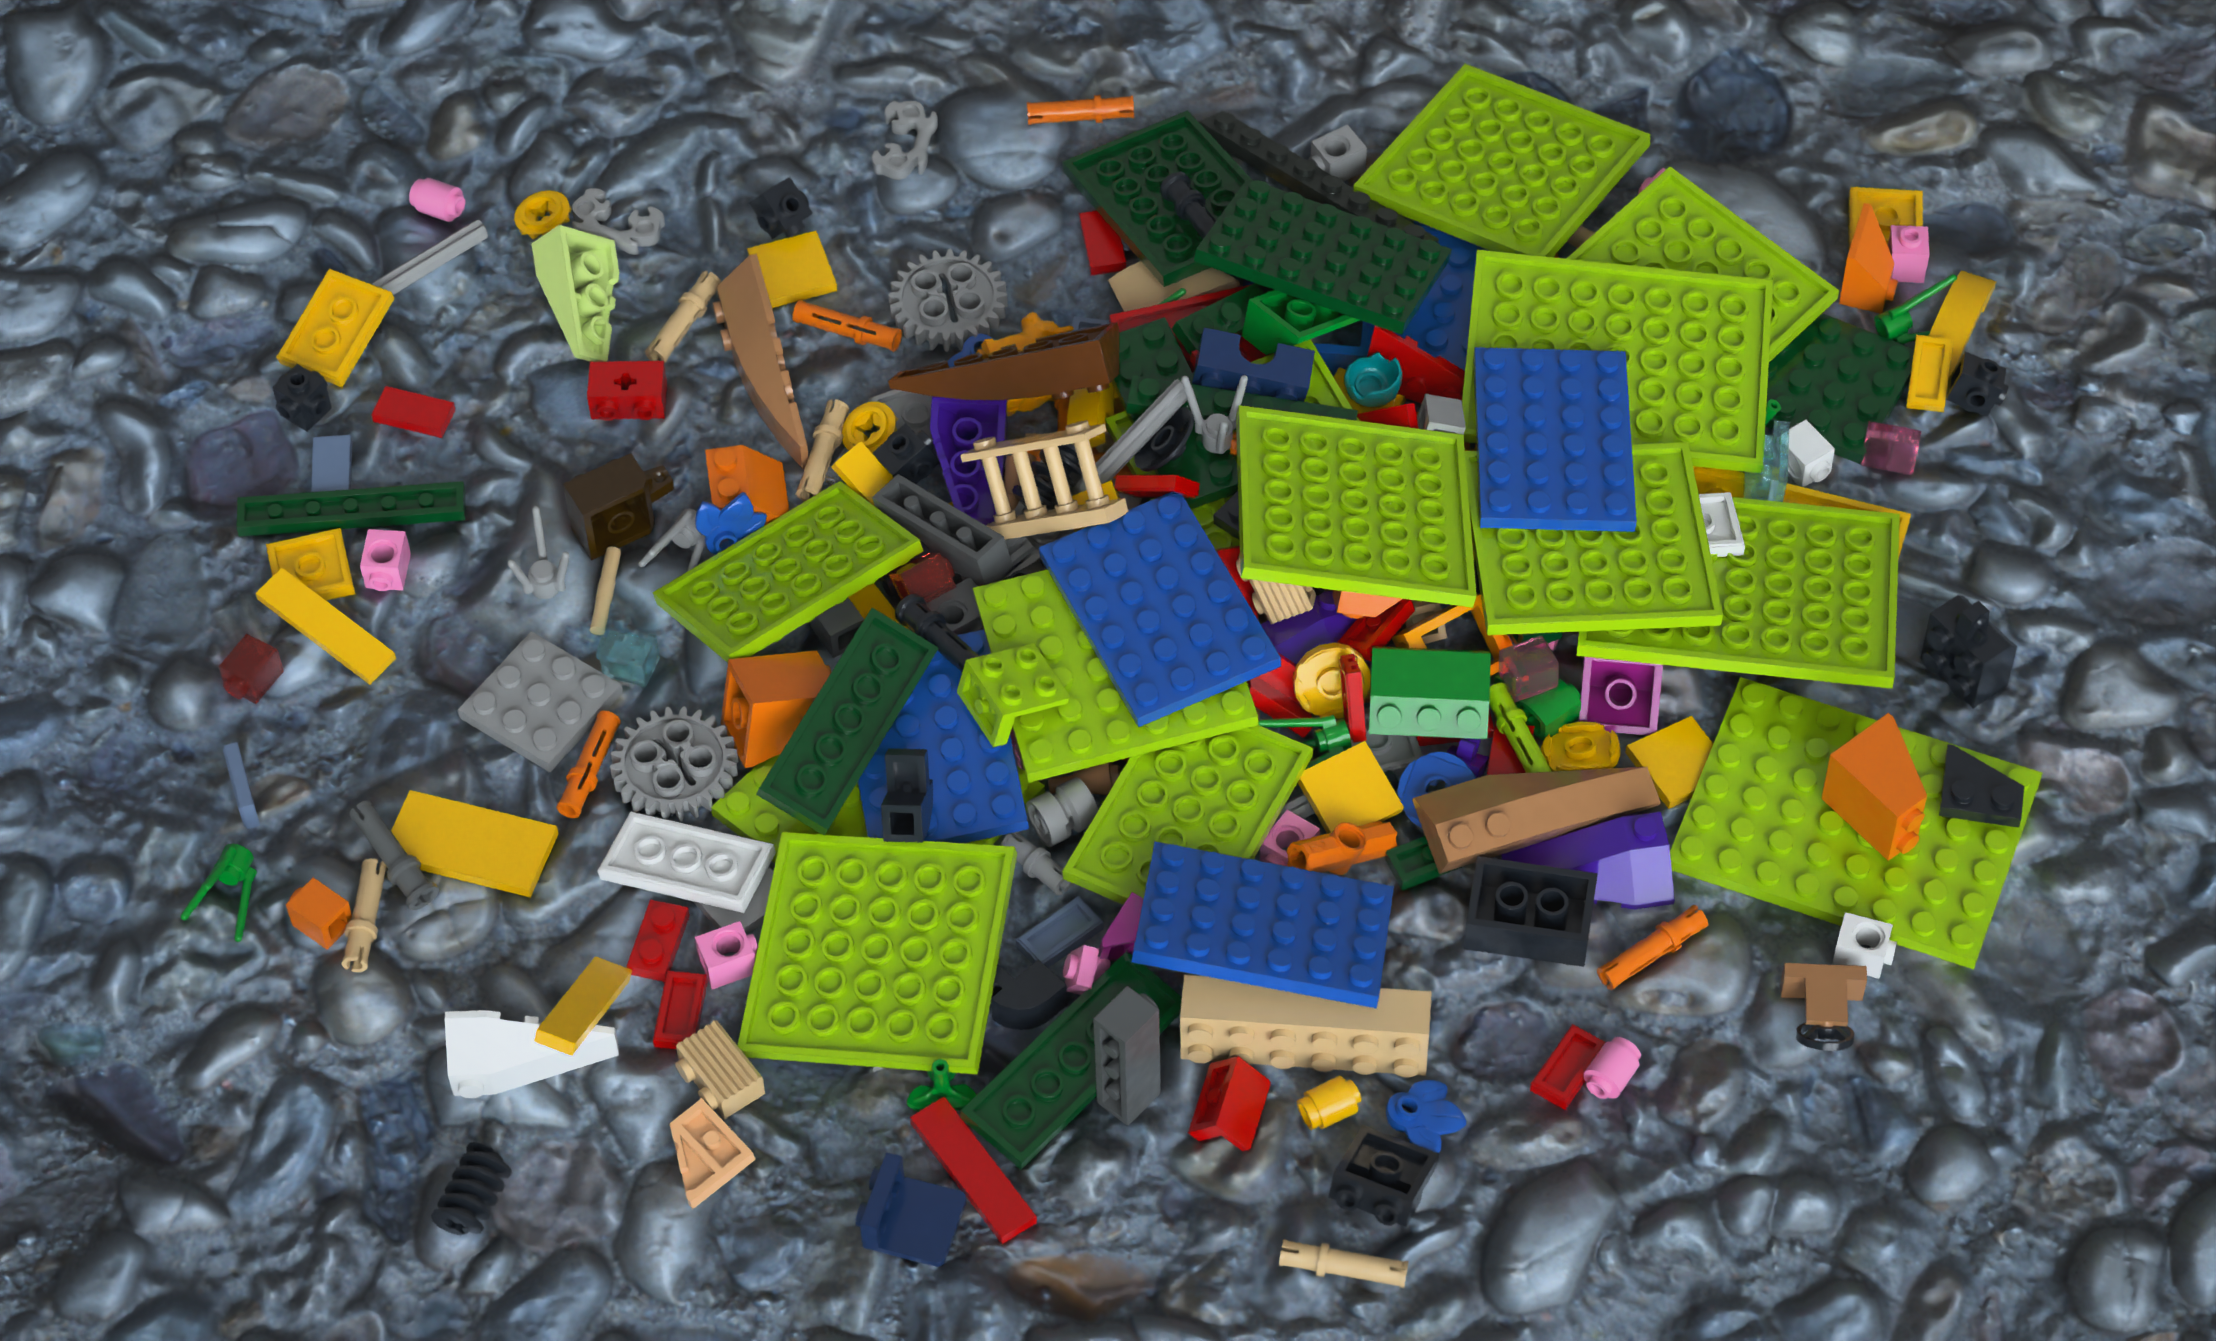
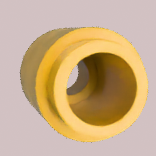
M1339 1075L1304 1092V1097L1297 1100V1107L1303 1121L1310 1130L1317 1127L1323 1130L1358 1113L1357 1103L1361 1102V1095L1351 1079L1346 1081Z

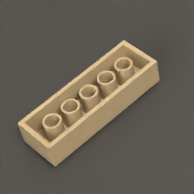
M1184 975L1180 1013L1181 1059H1188L1195 1063H1208L1210 1061L1218 1062L1239 1056L1249 1065H1272L1278 1069L1303 1067L1313 1068L1320 1072L1347 1070L1362 1075H1370L1376 1072L1396 1074L1405 1078L1416 1075L1426 1076L1432 991L1380 988L1377 1008H1371L1207 976Z

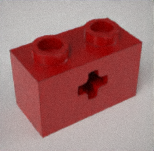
M664 361L590 362L587 400L591 420L665 419L667 378Z

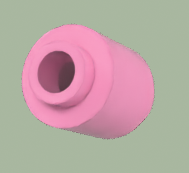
M432 178L416 180L410 190V204L418 212L451 222L464 211L465 198L463 197L462 190L458 187Z
M1614 1037L1611 1042H1606L1584 1072V1079L1588 1090L1601 1099L1617 1098L1639 1067L1638 1060L1641 1057L1639 1049L1632 1042L1622 1037Z

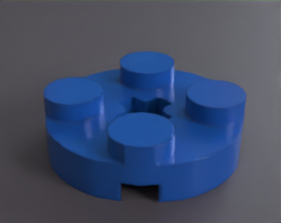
M1432 752L1421 756L1419 759L1411 762L1400 777L1398 796L1404 806L1403 810L1410 821L1422 828L1412 801L1414 797L1427 794L1430 785L1437 786L1439 781H1444L1445 788L1476 779V775L1463 760L1452 754Z

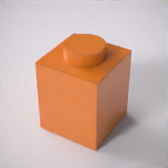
M314 877L304 887L296 889L286 903L292 926L326 950L345 933L346 925L352 919L349 902Z

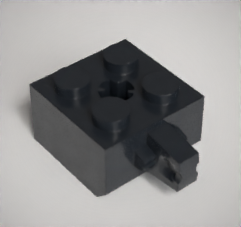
M1957 595L1930 613L1920 658L1930 672L1937 674L1949 685L1952 693L1957 698L1963 699L1974 709L2008 686L2017 645L2010 641L1989 621L1990 611L1980 601L1972 605L1965 596Z

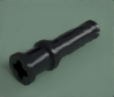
M1176 172L1165 178L1160 186V194L1165 200L1173 203L1177 216L1183 220H1188L1202 239H1204L1217 221L1206 208L1205 197L1201 192L1191 187V180L1183 172Z
M910 594L901 600L896 607L895 619L903 626H909L915 634L939 648L938 652L961 672H963L966 659L980 656L946 626L945 618L940 612L932 611L926 606V601L921 595Z

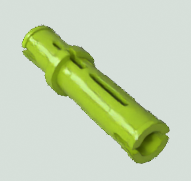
M1496 683L1490 686L1489 705L1497 718L1496 726L1500 733L1507 736L1526 773L1552 772L1540 747L1526 725L1527 716L1522 709L1517 708L1507 690L1506 684Z

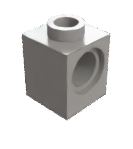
M1345 125L1311 141V157L1309 161H1312L1318 168L1330 175L1339 177L1344 182L1366 171L1367 147L1349 125Z
M1425 394L1417 415L1418 428L1463 435L1466 426L1462 400Z

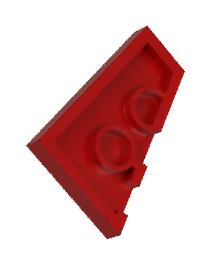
M1375 325L1367 357L1379 352L1389 361L1393 358L1398 359L1402 369V384L1397 394L1422 403L1425 394L1462 400L1465 375L1463 369L1441 356L1433 357L1418 348V342L1406 335L1405 338H1402L1390 330Z

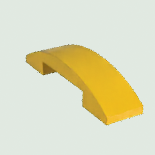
M1962 270L1948 291L1928 335L1954 339L1949 377L1960 361L1981 312H1984L1996 286V281Z

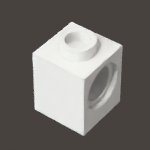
M1804 420L1777 436L1773 460L1798 486L1805 487L1814 481L1820 482L1829 475L1832 470L1835 448L1807 420Z
M1845 912L1832 965L1867 966V976L1880 979L1883 963L1892 965L1897 945L1896 941L1889 940L1893 924ZM1860 945H1868L1872 948H1864Z

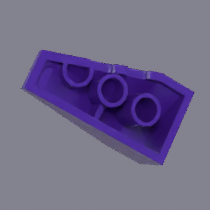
M932 396L930 434L952 505L986 526L994 522L993 516L996 514L982 460L962 462L960 455L974 449L973 442L980 439L995 437L996 442L1007 441V400H963ZM1006 455L996 456L1004 482Z
M1327 591L1316 596L1313 609L1309 612L1305 611L1303 614H1298L1295 617L1291 616L1289 619H1284L1281 622L1277 621L1275 624H1270L1268 620L1262 623L1261 626L1276 651L1297 664L1306 652L1318 645L1337 643L1357 619L1337 613L1333 591ZM1365 660L1370 669L1372 661Z
M1661 812L1619 817L1501 854V860L1597 873L1594 904H1597V900L1621 903V908L1642 909L1672 905L1675 901L1670 846Z

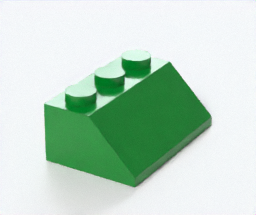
M1273 290L1249 299L1241 336L1259 351L1269 355L1275 352L1278 343L1294 346L1360 320Z
M1372 646L1369 734L1487 739L1491 652Z

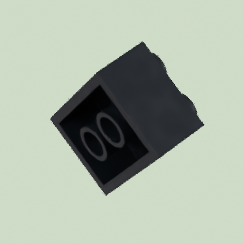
M1477 856L1466 921L1464 949L1585 967L1598 874Z

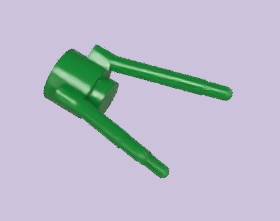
M1952 274L1899 306L1874 317V325L1878 335L1895 340V342L1903 345L1916 341V335L1928 336L1930 331L1908 334V329L1913 327V321L1908 310L1956 281L1957 276Z
M1334 715L1322 718L1258 720L1259 725L1262 727H1320V729L1314 730V739L1301 743L1313 748L1317 747L1319 753L1326 752V754L1309 762L1306 769L1352 747L1350 733L1345 720H1335Z
M231 843L225 845L211 873L187 904L180 918L182 920L188 919L217 880L231 886L243 881L234 940L240 942L245 928L251 886L257 874V871L250 867L254 860L253 854L239 844Z

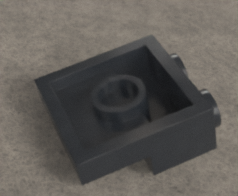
M1362 1125L1334 1171L1328 1198L1336 1200V1203L1344 1210L1353 1211L1360 1209L1373 1214L1384 1225L1391 1226L1397 1223L1407 1227L1421 1202L1423 1190L1437 1167L1440 1154Z

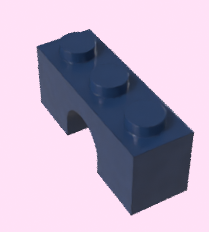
M1203 328L1197 349L1192 384L1236 391L1241 376L1246 375L1248 381L1245 393L1305 401L1310 385L1314 350L1278 343L1273 359L1270 362L1254 364L1247 361L1240 353L1239 343L1241 335Z

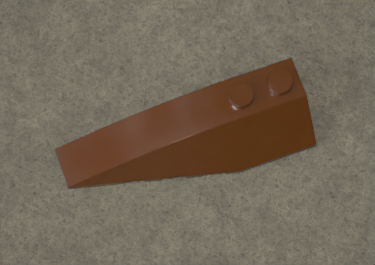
M1118 322L1035 339L1036 343L1025 346L1023 350H1018L1016 344L1001 347V350L990 353L988 355L989 358L983 359V355L980 352L967 355L955 360L953 367H949L948 361H942L901 371L888 381L889 387L927 396L963 400H1011L1052 395V399L1057 400L1072 396L1074 390L1087 388L1088 393L1099 392L1110 387L1109 383L1119 375Z

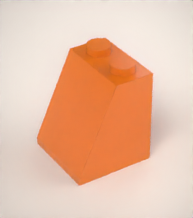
M817 650L728 659L721 725L726 726L728 736H733L734 749H737V754L745 768L754 767L781 754L832 672L829 665H825Z
M1889 712L1830 754L1821 798L1887 861L1900 852L1902 854L1908 853L1918 843L1920 838L1918 836L1919 829L1925 817L1923 812L1927 799V794L1897 723Z

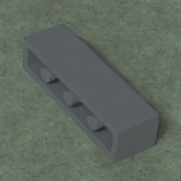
M896 475L872 497L876 508L920 539L940 563L966 579L971 577L976 585L982 586L998 582L1013 568L1004 536L903 476Z
M1127 986L1094 1018L1097 1103L1129 1126L1161 1094L1159 1009L1149 996L1143 993L1139 995Z

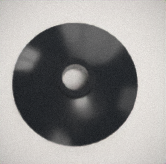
M1180 407L1135 454L1134 461L1140 470L1145 472L1156 470L1170 460L1178 459L1184 453L1186 442L1194 425L1192 412L1185 407Z

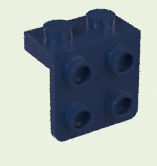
M886 1152L881 1167L875 1166L869 1182V1190L872 1192L868 1203L861 1202L856 1216V1226L860 1227L863 1248L935 1267L942 1266L946 1261L964 1211L966 1196L959 1190L904 1177L902 1156Z

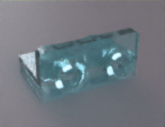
M1774 420L1772 435H1765L1764 457L1761 473L1745 472L1744 498L1783 502L1788 475L1790 422Z

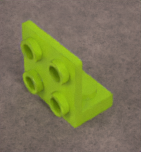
M1032 643L966 659L957 689L958 695L993 747L1007 744L1015 717L1067 704L1070 695L1037 646Z

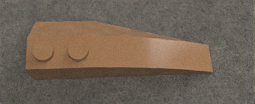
M757 254L749 255L717 286L719 301L712 303L716 323H724L725 329L720 330L724 351L731 350L735 366L745 390L760 417L781 446L802 469H805L809 457L807 442L797 403L794 402L793 389L789 372L786 370L780 338H777L774 325L775 317Z
M1647 767L1486 775L1412 799L1439 874L1476 863L1477 856L1492 858L1661 804Z

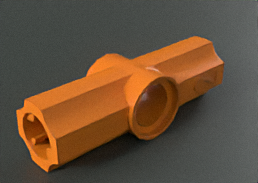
M1377 821L1360 826L1342 822L1335 827L1332 833L1292 842L1286 850L1288 855L1287 866L1320 873L1328 871L1332 874L1344 875L1354 864L1385 857L1387 850L1398 846L1396 842L1397 832L1390 822L1383 823Z

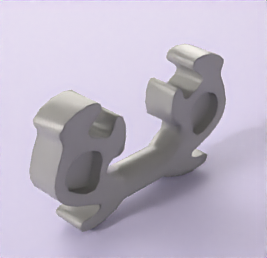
M892 101L885 109V123H891L892 132L899 135H907L911 129H916L917 136L914 147L909 152H903L898 144H885L886 155L881 156L875 150L872 154V163L876 175L883 174L894 180H901L906 178L916 166H918V173L920 175L924 173L928 163L927 149L929 141L937 129L938 121L937 114L934 111L931 112L929 118H926L923 106L917 101Z
M597 188L586 189L585 194L579 197L572 205L575 220L572 222L573 229L614 240L615 245L621 250L634 255L639 254L638 246H652L659 241L661 229L665 226L663 213L659 209L648 207L649 216L640 217L638 210L631 213L628 219L630 230L619 231L601 225L598 221H606L610 217L612 210L610 201H606L605 192Z

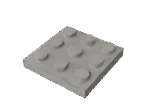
M531 631L458 709V713L463 721L551 773L592 728L597 714L603 710L607 711L623 694V690L619 682Z

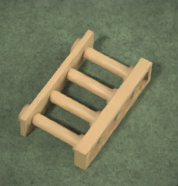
M1085 420L1067 425L1065 431L996 442L995 437H988L973 442L974 449L960 456L962 462L982 460L996 514L993 516L994 522L986 526L1004 536V539H1012L1107 524L1129 512L1125 498L1109 500L1108 495H1104L1089 439L1106 432L1105 424L1089 426L1088 421ZM1074 443L1089 497L1084 505H1078L1077 500L1072 499L1058 446ZM1043 449L1058 503L1055 505V509L1047 510L1046 505L1041 504L1027 451ZM1008 454L1013 456L1027 507L1024 510V514L1016 515V511L1011 510L996 456Z

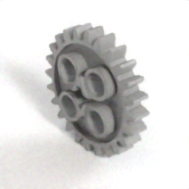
M948 249L945 257H940L939 253L935 250L932 254L933 259L930 260L921 254L919 255V265L907 262V272L898 271V281L891 282L892 293H889L891 319H895L896 328H904V337L906 339L915 335L917 346L926 340L929 341L930 350H934L938 343L943 344L945 352H948L951 344L954 343L962 350L964 341L970 336L976 337L977 334L990 336V328L999 329V319L1006 317L1005 307H1008L1006 282L1001 281V272H992V263L990 261L981 265L980 255L974 256L971 260L967 259V252L965 250L960 253L959 257L953 256L952 249ZM942 277L945 278L948 286V295L951 306L954 307L956 323L951 321L947 298L943 293L940 280Z
M684 706L678 715H673L671 708L666 707L665 716L659 717L653 710L650 711L651 721L649 722L639 717L636 718L637 730L630 727L624 728L626 739H616L617 751L611 752L613 765H610L616 792H621L623 803L632 802L634 812H638L645 807L646 815L654 816L656 812H661L662 819L668 820L671 813H676L679 822H682L684 812L690 811L695 818H698L699 807L703 806L707 810L712 811V799L719 800L725 796L724 789H731L734 786L732 777L738 776L737 763L739 761L737 749H734L733 736H728L726 726L721 725L717 727L715 716H711L703 721L702 710H697L691 717L688 716L687 709ZM656 742L660 743L664 747V749L660 747Z

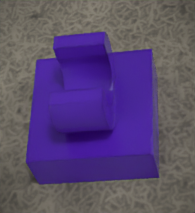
M1461 739L1458 747L1452 745L1446 753L1463 760L1476 775V778H1479L1485 773L1489 757L1477 753L1481 739Z

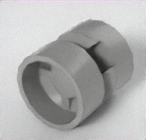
M1078 777L1057 786L1054 795L1050 792H1045L1026 803L1030 821L1037 835L1048 847H1052L1070 838L1071 830L1079 833L1086 830L1098 812V807L1090 790Z

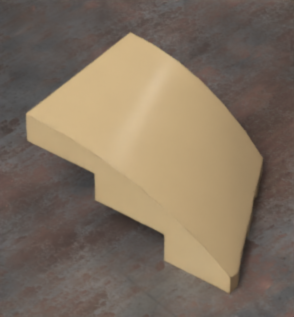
M1141 261L1120 271L1108 280L1124 312L1158 305L1181 288L1186 289V294L1178 300L1228 290L1240 285L1237 279L1227 273L1210 268L1182 279L1177 283L1163 287Z

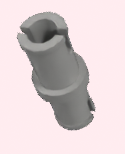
M1019 831L1012 833V835L1009 833L1004 837L1001 846L1015 847L1017 852L1016 861L1023 866L1024 873L1031 878L1037 877L1052 889L1056 895H1062L1063 891H1068L1072 883L1063 879V868L1051 859L1050 852L1043 847L1037 848L1023 837Z

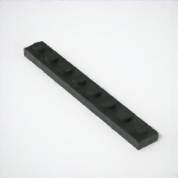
M1221 111L1199 121L1224 150L1302 195L1304 198L1321 204L1332 205L1338 210L1349 214L1364 216L1372 222L1390 228H1398L1407 234L1438 243L1439 239L1426 232L1423 227L1411 223L1399 216L1396 211L1371 200L1369 195L1363 192H1354L1353 188L1344 183L1339 177L1332 176L1318 168L1312 161L1303 159L1290 151L1285 145L1276 143L1263 135L1258 129L1251 128L1239 121L1234 115Z

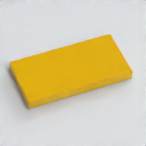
M409 790L391 830L408 855L417 857L421 862V871L530 898L559 834L556 825Z

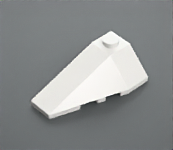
M488 1010L445 1012L447 1068L453 1096L478 1098L482 1095H495L619 1055L615 1027L596 1025L575 1053L568 1055L534 1041L537 1028L541 1025L538 1022L539 1017L525 1016L523 1022L501 1020V1012Z

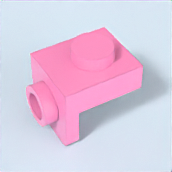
M1083 945L1068 954L1063 967V977H1065L1067 992L1083 994L1091 989L1092 984L1110 968L1109 959H1100L1098 957L1099 948Z

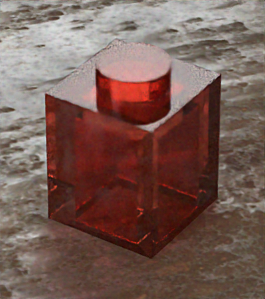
M927 553L889 574L901 600L910 594H918L928 603L956 588L952 579L955 576L953 567L948 559L944 556L942 557L940 553Z
M248 634L240 640L218 666L224 683V689L231 696L237 699H242L243 697L254 704L259 702L284 672L278 649Z

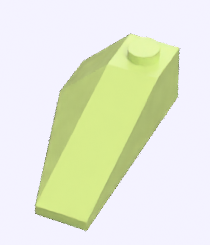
M558 225L531 243L536 276L574 357L590 362L608 361L612 332L609 315L610 311L615 308L616 299L612 297L613 285L618 283L620 273L615 241Z

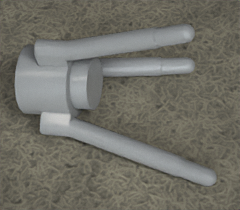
M1186 375L1182 376L1181 381L1194 416L1195 432L1202 434L1203 447L1207 451L1223 454L1231 447L1233 430L1236 428V414L1238 406L1241 405L1248 377L1242 375L1229 416L1226 417L1223 414L1216 413L1204 420L1189 378Z
M534 506L532 512L539 561L533 563L528 571V577L514 560L510 559L507 564L522 584L524 593L529 594L532 592L539 599H549L556 596L559 591L562 592L566 589L564 579L569 562V553L566 551L562 553L558 570L554 564L548 561L540 508Z
M690 508L684 509L671 528L654 544L639 561L638 565L645 567L672 540L681 548L695 546L687 572L698 566L703 548L706 545L704 541L705 536L695 526L697 511Z

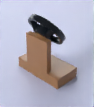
M1784 963L1780 982L1781 998H1805L1806 1022L1800 1024L1796 1030V1039L1800 1044L1823 1051L1844 1050L1854 1044L1855 1033L1847 1026V1000H1863L1867 983V966ZM1814 1039H1820V1040H1834V1039H1835V1040H1839V1041L1826 1042V1041H1818V1040H1814Z

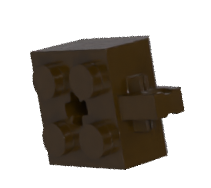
M629 453L563 483L571 529L591 561L605 555L608 547L620 548L651 534L655 524L652 503L674 490L673 479L663 465L643 471L632 453Z

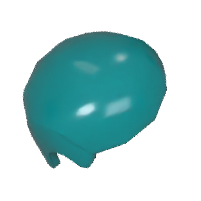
M1379 352L1369 357L1358 358L1349 364L1344 376V385L1349 397L1365 407L1385 406L1395 399L1402 384V369L1398 359L1393 358L1389 361Z

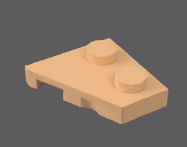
M702 1098L669 1123L686 1197L692 1209L755 1160L753 1152Z

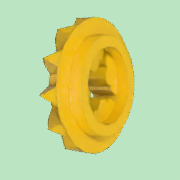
M552 190L540 191L528 196L519 204L515 211L514 221L522 235L528 234L534 240L540 234L545 235L556 226L570 222L569 213L572 209L568 199L562 193ZM546 212H549L550 216L544 215L546 214Z
M875 401L864 403L855 408L846 418L842 428L843 444L849 451L862 441L873 454L893 432L897 431L896 422L898 418L891 408L884 403ZM874 424L879 430L872 432L868 438L863 432L871 430Z

